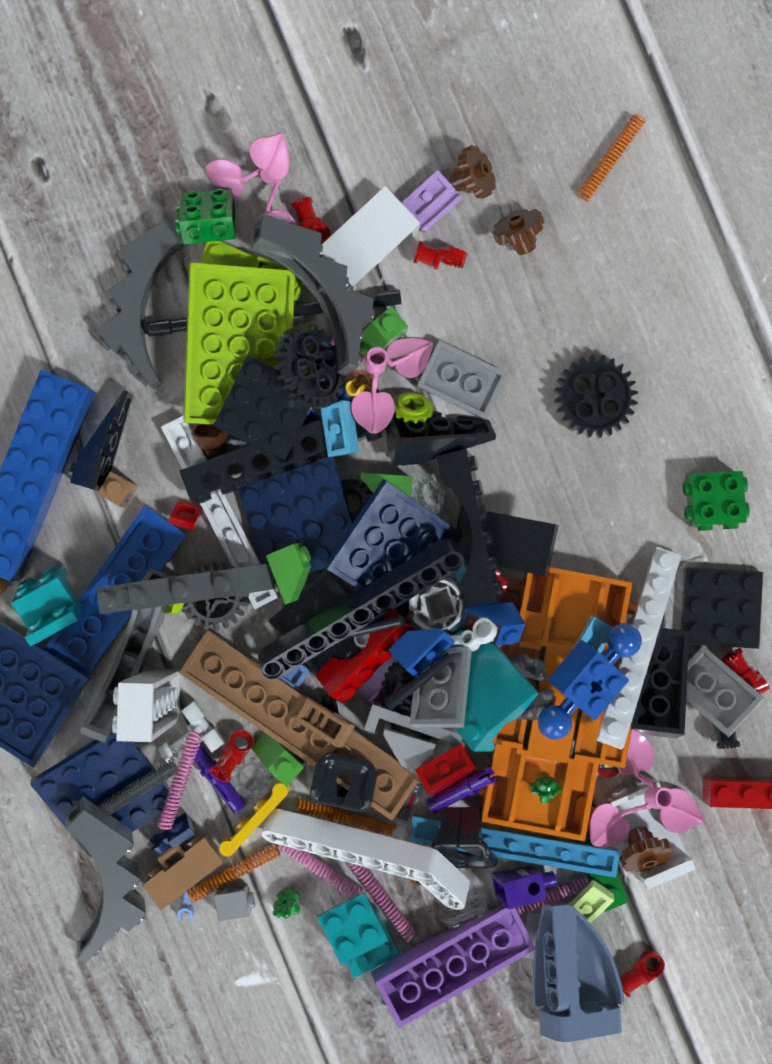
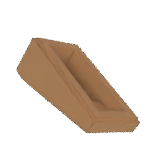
M307 697L295 718V721L330 744L341 748L345 745L355 727L347 719ZM312 708H315L316 711L309 722L306 719ZM323 713L325 715L323 720L321 721L319 726H316L317 721ZM332 719L334 722L329 731L326 732L325 729ZM340 725H341L342 727H341L340 731L338 732L337 736L335 737L334 735L336 734L338 728H339Z

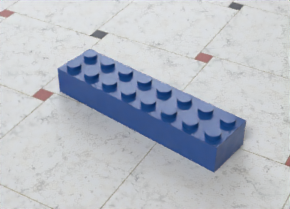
M42 369L39 372L0 469V577L11 582L20 581L96 394V392L87 387Z

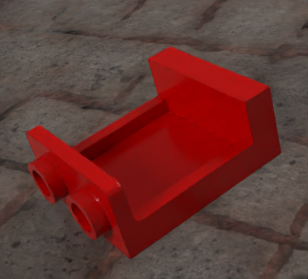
M461 743L415 769L427 793L435 796L461 781L463 777L477 772L478 769Z

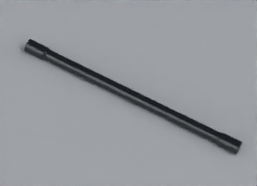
M400 289L365 295L373 298V307L402 305ZM318 301L294 304L293 317L324 313ZM187 318L146 322L148 336L154 337L187 331Z

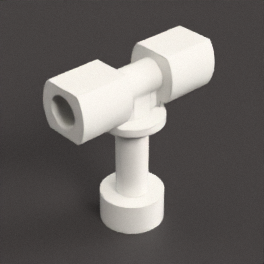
M197 701L192 702L182 710V713L190 722L187 726L188 730L200 733L203 736L201 741H204L211 752H214L226 743L216 728L212 729L204 719L206 714ZM187 732L173 744L167 741L158 748L161 756L168 764V760L172 762L171 759L176 761L179 758L178 752L184 748L183 746H187L185 742L189 741L186 738H190L188 734L191 733Z

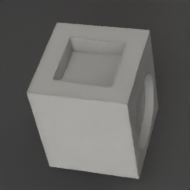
M248 884L220 888L214 895L218 921L249 917L252 908H255L254 893L249 892Z

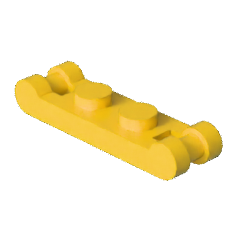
M279 780L276 781L272 789L273 793L266 800L262 797L253 807L256 812L250 818L245 816L236 825L235 828L238 831L234 836L229 835L223 839L219 846V851L223 856H231L286 797L290 785L286 787Z

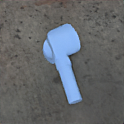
M187 891L183 893L182 905L177 913L179 921H181L183 916L182 911L189 912L190 921L194 915L195 909L190 904Z

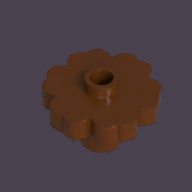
M474 145L462 149V153L458 155V167L450 174L453 187L458 192L473 191L476 198L483 199L492 195V190L496 188V178L491 172L492 165L487 155L481 153L479 147Z
M523 209L511 213L509 217L500 219L494 225L495 230L492 234L495 242L499 245L508 243L518 255H525L536 248V235L543 230L542 224L545 221L538 209L530 211Z
M640 826L629 831V846L622 850L623 855L619 859L625 871L634 870L635 872L651 870L654 866L665 864L671 859L670 855L674 851L668 839L659 840L658 837L653 836L648 827Z

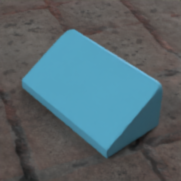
M338 401L321 409L328 457L359 453L355 420L351 412L352 403L350 401Z
M591 615L572 650L582 639L601 654L607 643V635L612 627Z

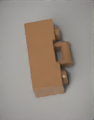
M208 833L203 837L199 834L194 836L186 843L188 845L187 849L182 844L174 849L170 845L163 854L157 856L158 861L163 867L160 869L157 865L145 875L147 880L143 883L142 887L160 910L164 909L224 862L226 856L220 853L219 846ZM179 852L182 857L171 864L169 859Z

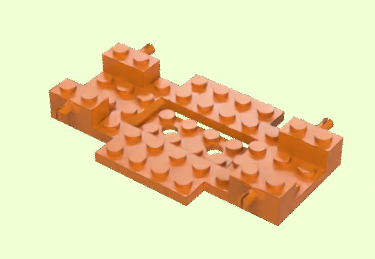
M550 567L548 577L525 572L520 583L506 580L507 585L514 586V588L507 586L506 591L518 593L519 605L517 611L524 620L525 627L519 643L497 646L510 661L517 654L527 655L532 659H539L541 646H546L543 662L546 665L545 670L548 672L546 679L539 682L538 693L543 689L554 690L556 697L554 705L559 706L566 696L547 681L548 678L570 654L591 615L614 627L617 624L625 623L627 614H635V611L632 609H636L637 605L629 604L632 582ZM606 643L604 649L602 650L601 654H603V653L606 651V649L608 648V644H607V643ZM617 660L616 663L614 664V666H615L617 669H618L620 660ZM526 678L529 681V683L532 686H534L535 679ZM578 708L571 715L572 728L569 734L559 740H551L543 736L538 728V720H532L527 749L523 748L527 719L520 720L516 718L505 724L493 739L495 748L491 765H488L495 772L489 778L496 776V782L480 789L479 793L476 794L481 798V822L585 841L589 817L596 808L591 805L599 764L625 768L632 733L631 725L624 748L618 749L596 740L605 710L596 721L580 710L571 758L569 755ZM542 775L553 777L556 782L560 783L562 792L558 793L555 798H550V802L547 804L541 803L540 797L532 794L529 787L530 783L535 782L536 778Z

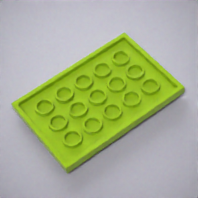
M189 263L183 423H215L247 355L273 368L279 365V361L273 358L274 355L279 354L275 346L280 344L278 338L284 335V331L293 327L295 275L290 270Z

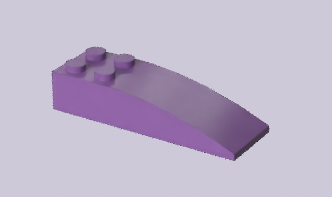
M501 906L420 943L371 971V975L398 1028H401L536 948L516 908L508 910L505 906Z

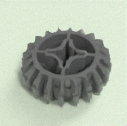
M211 561L210 570L205 563L200 565L201 573L226 569L225 562H221L219 569H217L216 561ZM196 568L191 570L193 574L200 573ZM249 593L236 595L235 597H223L226 599L215 600V602L207 599L205 600L207 604L206 614L199 609L196 601L188 602V604L183 606L182 610L191 608L192 612L187 615V618L191 619L196 615L197 619L194 625L199 626L202 621H205V630H208L211 623H213L214 631H218L220 629V622L227 629L230 627L228 619L236 624L238 618L235 614L245 615V612L240 609V605L244 607L249 606V602L242 601V597L249 596ZM221 603L233 605L226 615L214 617V613Z

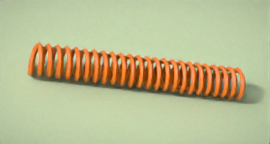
M632 115V118L627 122L623 131L620 132L616 141L606 151L602 160L599 161L595 170L592 171L588 180L585 181L581 190L578 191L579 196L583 200L590 201L589 198H592L594 192L597 191L596 188H599L598 185H601V182L604 181L605 175L611 172L610 169H613L615 162H618L617 159H620L622 153L625 152L624 149H627L629 143L632 142L631 140L639 132L638 130H641L643 123H646L642 116Z
M299 798L296 805L298 813L302 810V814H304L306 811V815L309 814L310 817L313 815L314 818L317 816L318 819L321 817L322 820L325 818L326 821L329 819L330 822L333 820L334 823L336 821L338 824L341 822L342 825L345 823V826L349 824V827L353 825V828H356L357 825V829H360L361 826V830H364L365 827V831H368L369 828V832H372L373 829V833H376L377 830V834H380L381 831V835H384L385 832V836L389 833V837L392 836L394 829H397L396 824L385 823L384 820L381 822L380 819L377 821L376 818L373 820L372 817L369 819L368 816L365 818L364 815L362 817L360 814L357 816L356 813L353 815V812L349 814V811L345 813V810L341 812V809L337 811V808L333 810V807L329 809V806H326L325 809V805L314 804L313 801L310 803L309 800L306 802L305 799L302 801L301 798Z
M274 843L277 852L274 846L270 844V847H266L267 850L263 848V852L259 850V853L256 852V856L252 854V857L249 856L245 858V861L241 860V863L238 862V866L234 863V867H227V871H220L219 874L216 873V877L214 875L212 878L209 877V881L206 879L205 882L198 883V886L191 887V891L187 890L190 899L197 902V900L208 896V894L215 892V890L222 888V886H226V884L233 882V880H237V878L244 876V874L251 872V870L258 869V866L265 865L266 862L269 863V860L276 859L277 856H280L278 845Z

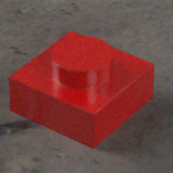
M178 500L170 515L169 524L194 531L202 514V507Z

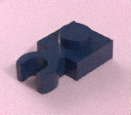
M186 812L175 818L171 829H165V832L155 834L150 838V842L154 845L152 850L157 856L163 854L170 845L174 849L195 835L192 819Z

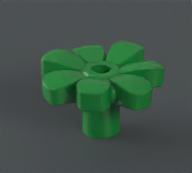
M293 887L287 888L286 892L281 890L276 895L279 900H276L273 904V915L280 918L282 916L287 919L291 914L297 915L300 912V906L296 902L300 897V893Z

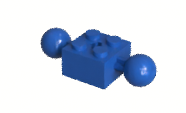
M620 623L612 627L607 635L608 648L603 654H600L581 639L547 681L566 698L559 706L551 705L540 712L537 724L543 736L551 740H559L567 736L572 728L571 715L577 708L596 721L629 682V679L614 664L620 657H630L639 651L642 637L635 626L628 623Z

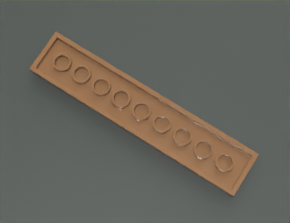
M211 630L206 631L179 672L182 676L313 767H315L318 759L328 752H338L369 760L377 771V781L371 807L391 821L420 780L417 774L411 773L405 767H402L398 759L354 729L345 745L341 748L335 747L295 721L307 697L279 678L275 680L264 678L261 674L260 665ZM312 708L306 719L309 722L316 711L315 708ZM323 713L317 721L316 726H319L321 721L323 720L325 716ZM332 719L325 729L326 732L329 731L334 722ZM340 725V727L338 728L336 734L334 735L335 737L337 736L338 732L340 731V729H341V727H342L341 725ZM343 773L337 777L336 782L349 790L352 779L348 774Z

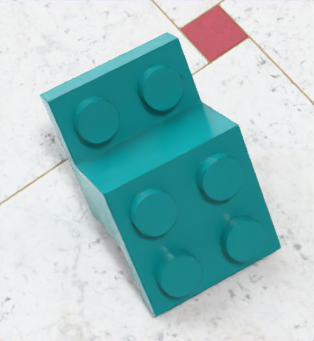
M63 564L58 567L52 565L41 572L42 576L34 580L32 577L24 580L18 585V590L15 591L11 604L28 629L25 639L30 646L78 621L82 604L66 580L68 571Z
M365 891L317 916L340 964H347L354 979L400 955V951L377 906L372 907Z

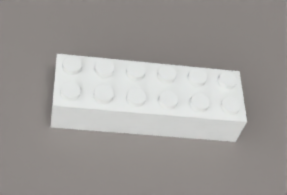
M149 669L118 683V687H115L113 694L114 704H118L117 716H114L112 723L113 733H117L116 741L152 742L179 721L181 681L179 669Z

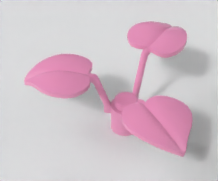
M283 133L260 137L251 144L250 155L254 164L259 168L246 176H241L240 166L230 159H216L206 166L207 175L215 188L232 189L233 198L243 193V182L260 174L261 179L265 183L274 184L266 206L267 213L265 215L296 225L295 220L288 212L282 209H274L272 211V204L277 189L282 183L280 179L284 178L289 171V154Z
M332 336V345H335L334 336ZM404 338L390 344L387 352L383 348L374 347L368 351L367 355H362L360 363L365 362L366 370L373 374L372 393L361 392L352 401L351 412L358 424L374 434L388 426L393 417L395 406L390 394L386 392L376 393L379 374L384 372L386 364H388L390 367L395 366L397 373L403 377L413 378L421 375L429 362L433 348L432 342L417 338Z
M632 730L625 768L617 767V769L623 775L635 773L638 779L650 787L644 795L646 803L623 810L620 813L616 806L612 807L609 803L597 806L593 810L589 821L590 840L596 847L609 848L623 842L630 831V825L623 816L645 809H661L659 812L660 822L666 830L673 833L685 832L705 822L699 807L685 791L677 788L657 787L656 782H651L640 774V772H646L652 767L654 751L648 740L638 731Z

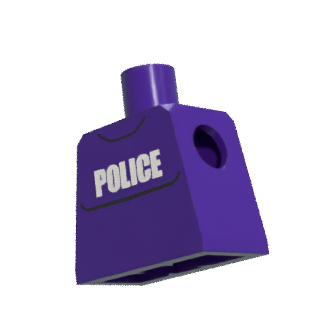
M533 866L491 873L495 897L508 910L545 900V889L557 886L553 871L542 873Z

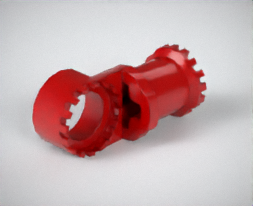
M304 197L302 198L303 201L298 199L299 202L296 200L291 206L296 211L300 222L298 226L313 231L318 230L319 233H322L321 244H323L331 237V232L328 226L321 222L319 217H316L312 206V198Z
M419 241L413 263L421 262L433 266L435 270H438L440 262L446 265L449 264L451 267L454 265L455 268H463L467 252L450 246L437 249L424 245L423 241Z
M741 648L733 650V654L729 652L721 659L723 663H726L733 672L744 679L760 695L770 690L767 681L757 670L755 671L753 666L748 665L742 655L743 650Z
M235 731L222 749V756L216 765L210 767V773L212 776H216V779L219 777V781L222 780V782L228 783L231 780L230 775L235 767L242 763L252 748L253 737L248 731ZM236 737L245 738L247 747L244 749L237 748L234 744V739Z
M645 951L641 955L640 960L633 964L632 969L619 976L623 993L628 998L631 996V992L643 984L648 985L649 982L660 976L663 970H665L664 960L657 951ZM651 957L659 960L658 967L653 970L645 967L646 960Z

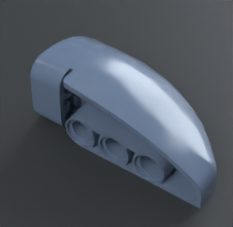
M562 903L544 905L537 929L533 965V1004L535 1006H544L539 1009L540 1035L558 1042H573L621 1033V1010L618 1004H624L623 988L614 959L605 942L593 925L571 905Z

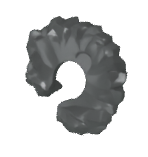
M517 654L511 660L525 678L541 681L546 679L548 672L545 670V663L537 658L532 659L527 655ZM541 690L518 719L538 720V716L544 708L555 704L554 690Z

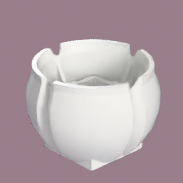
M446 577L409 600V610L414 613L412 619L421 630L443 629L445 632L447 630L454 632L461 625L466 606L462 586L452 578ZM448 591L455 614L436 620L429 598Z

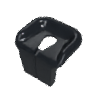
M328 752L322 755L316 762L310 787V797L318 804L339 807L355 812H366L371 807L377 781L376 768L365 758L338 752ZM343 773L348 774L352 779V784L345 798L337 796L336 787L337 777Z
M444 807L438 839L432 843L431 848L439 851L456 868L488 869L497 866L499 862L498 857L482 839L481 808ZM457 848H461L471 854H461Z

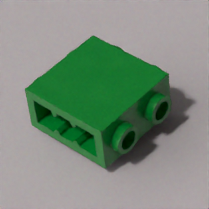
M218 188L208 192L190 191L186 194H181L180 205H176L178 219H175L177 234H182L184 245L236 239V209L232 189L224 190Z
M743 471L685 476L686 481H683L682 489L684 496H687L688 506L684 508V516L686 522L689 521V527L697 526V531L713 530V525H723V529H738L739 523H747V518L750 515L749 504L745 502L748 481L744 477Z

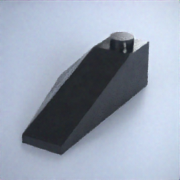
M123 390L77 457L76 463H72L69 471L70 483L97 491L100 490L110 471L112 472L133 399L131 393Z
M433 412V416L428 417L426 422L418 420L415 424L413 421L405 423L404 418H396V413H394L386 427L387 450L393 466L414 465L436 459V456L468 449L496 440V433L490 420L487 419L485 421L480 418L460 415L452 419L442 417V413Z
M662 629L648 665L631 722V730L650 736L675 739L685 735L690 631Z

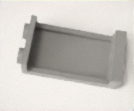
M375 699L372 701L365 721L364 730L374 733L380 718L450 742L448 750L461 743L465 746L466 742L455 728H413L410 725V711L390 710L384 707L381 701Z

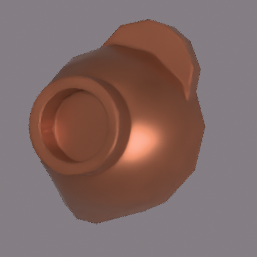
M196 424L192 429V436L196 444L205 451V454L214 457L224 453V445L228 440V434L213 427L214 424Z

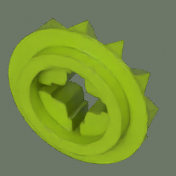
M408 392L396 396L393 400L396 418H404L405 423L413 421L416 424L418 420L426 422V419L432 416L433 404L424 395Z

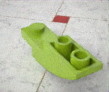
M220 241L207 242L199 261L204 264L289 270L262 257L252 256ZM296 276L294 301H297L303 286V282Z

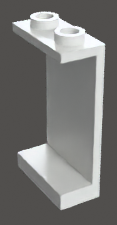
M385 186L322 244L323 251L321 257L348 266V287L355 291L357 289L356 284L406 237L409 235L413 237L420 230V222Z
M645 777L651 782H656L657 787H661L660 783L656 779H650V777ZM641 780L635 782L636 786L628 789L621 787L614 790L612 796L607 797V800L612 807L616 806L620 813L623 810L644 805L646 803L644 795L650 787ZM654 808L623 816L628 821L630 830L640 826L648 827V830L653 833L654 837H658L659 840L668 839L674 851L670 855L671 859L665 864L654 866L648 871L638 872L642 883L647 889H651L696 869L692 859L686 854L678 833L670 832L663 827L659 819L661 809ZM628 835V836L626 837V839H625V842H626L627 847L629 846V843H628L629 835Z

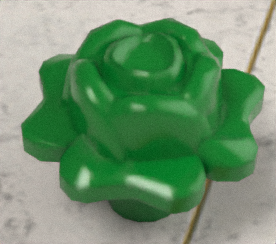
M542 775L536 778L535 782L529 784L531 793L538 795L540 802L544 804L549 803L550 798H555L558 793L562 792L560 783L547 775Z

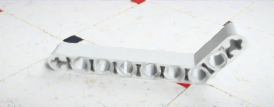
M274 809L268 815L261 835L269 842L417 880L445 906L456 910L465 907L470 887L469 879L439 851L433 848L281 809Z

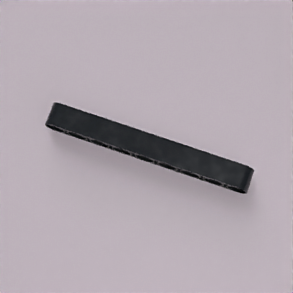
M450 538L438 541L263 647L258 653L262 676L268 680L280 678L458 571L464 564V558L456 541Z

